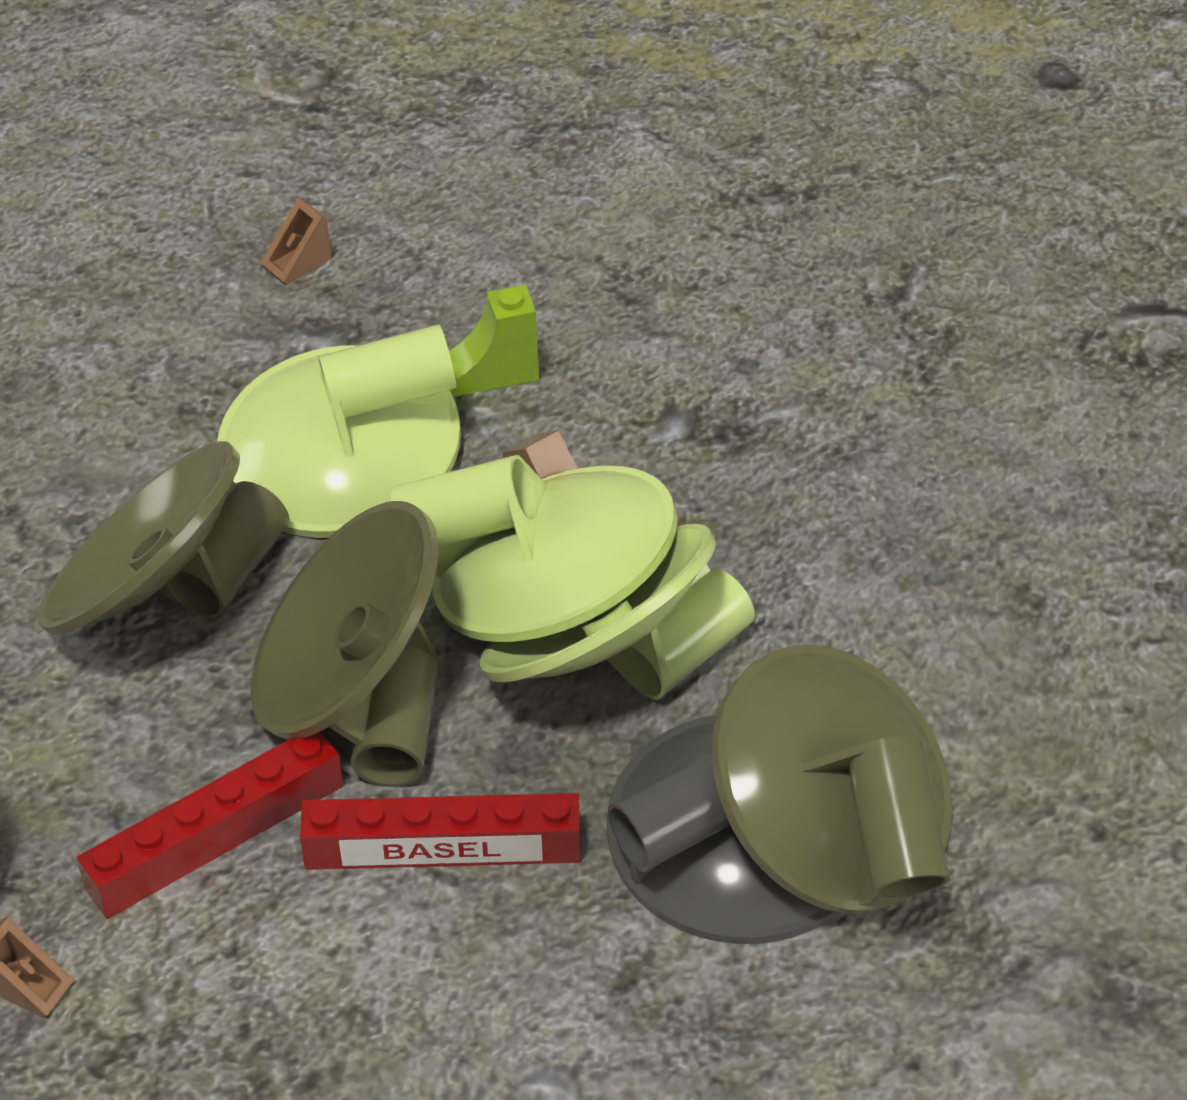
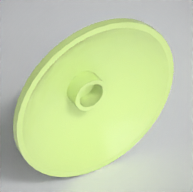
M438 324L362 345L326 347L296 355L259 375L236 397L222 420L217 442H229L240 455L238 471L233 479L235 483L248 481L259 484L271 491L284 504L289 514V524L283 532L302 537L329 538L358 514L378 504L389 502L394 486L451 472L460 448L461 427L457 406L449 391L456 389L457 386L451 357L441 326Z
M514 455L396 485L393 487L390 495V501L409 502L425 512L433 521L437 531L439 551L437 569L432 586L435 604L443 619L451 628L465 636L482 641L515 642L541 638L570 629L602 614L633 593L652 575L671 548L677 530L678 515L676 506L664 484L656 477L644 471L624 466L585 467L541 479L519 455Z
M702 524L677 526L671 548L658 568L641 586L621 602L591 620L559 633L525 641H490L481 655L480 667L490 681L511 682L525 678L562 675L585 669L607 660L639 693L650 699L658 700L754 621L755 611L749 595L734 577L718 568L709 569L707 562L713 555L716 547V540L710 529Z

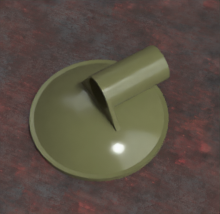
M218 441L203 446L181 458L150 480L124 502L85 541L64 566L47 591L38 611V623L51 635L65 634L84 625L118 615L143 602L155 592H159L198 616L216 618L223 613L288 526L289 514L280 499L265 487L248 481L237 483L233 481L240 464V455L229 442Z
M389 501L378 504L345 523L319 547L296 575L277 605L261 639L251 677V705L257 721L263 728L278 737L296 739L308 737L329 727L354 743L351 766L355 773L370 783L385 787L406 786L417 781L422 775L439 669L438 655L419 621L435 579L439 554L438 537L433 521L417 506L405 501Z
M797 645L771 652L751 664L736 678L722 700L714 725L712 739L714 779L723 810L734 833L754 862L771 879L794 896L809 904L830 911L850 914L872 913L887 909L906 900L911 895L937 889L950 881L944 852L951 829L952 797L945 761L938 742L925 718L913 701L894 681L879 669L855 655L818 645Z

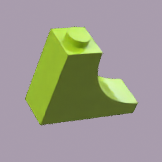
M526 284L487 292L485 309L478 324L462 342L449 350L457 386L456 389L449 390L453 397L539 380L536 310Z

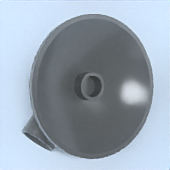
M717 715L698 718L678 725L645 745L621 772L611 794L607 812V838L613 864L629 892L640 904L662 921L683 932L708 940L733 944H760L790 939L808 933L840 914V912L826 910L809 904L782 888L754 862L740 843L725 815L714 779L712 739Z

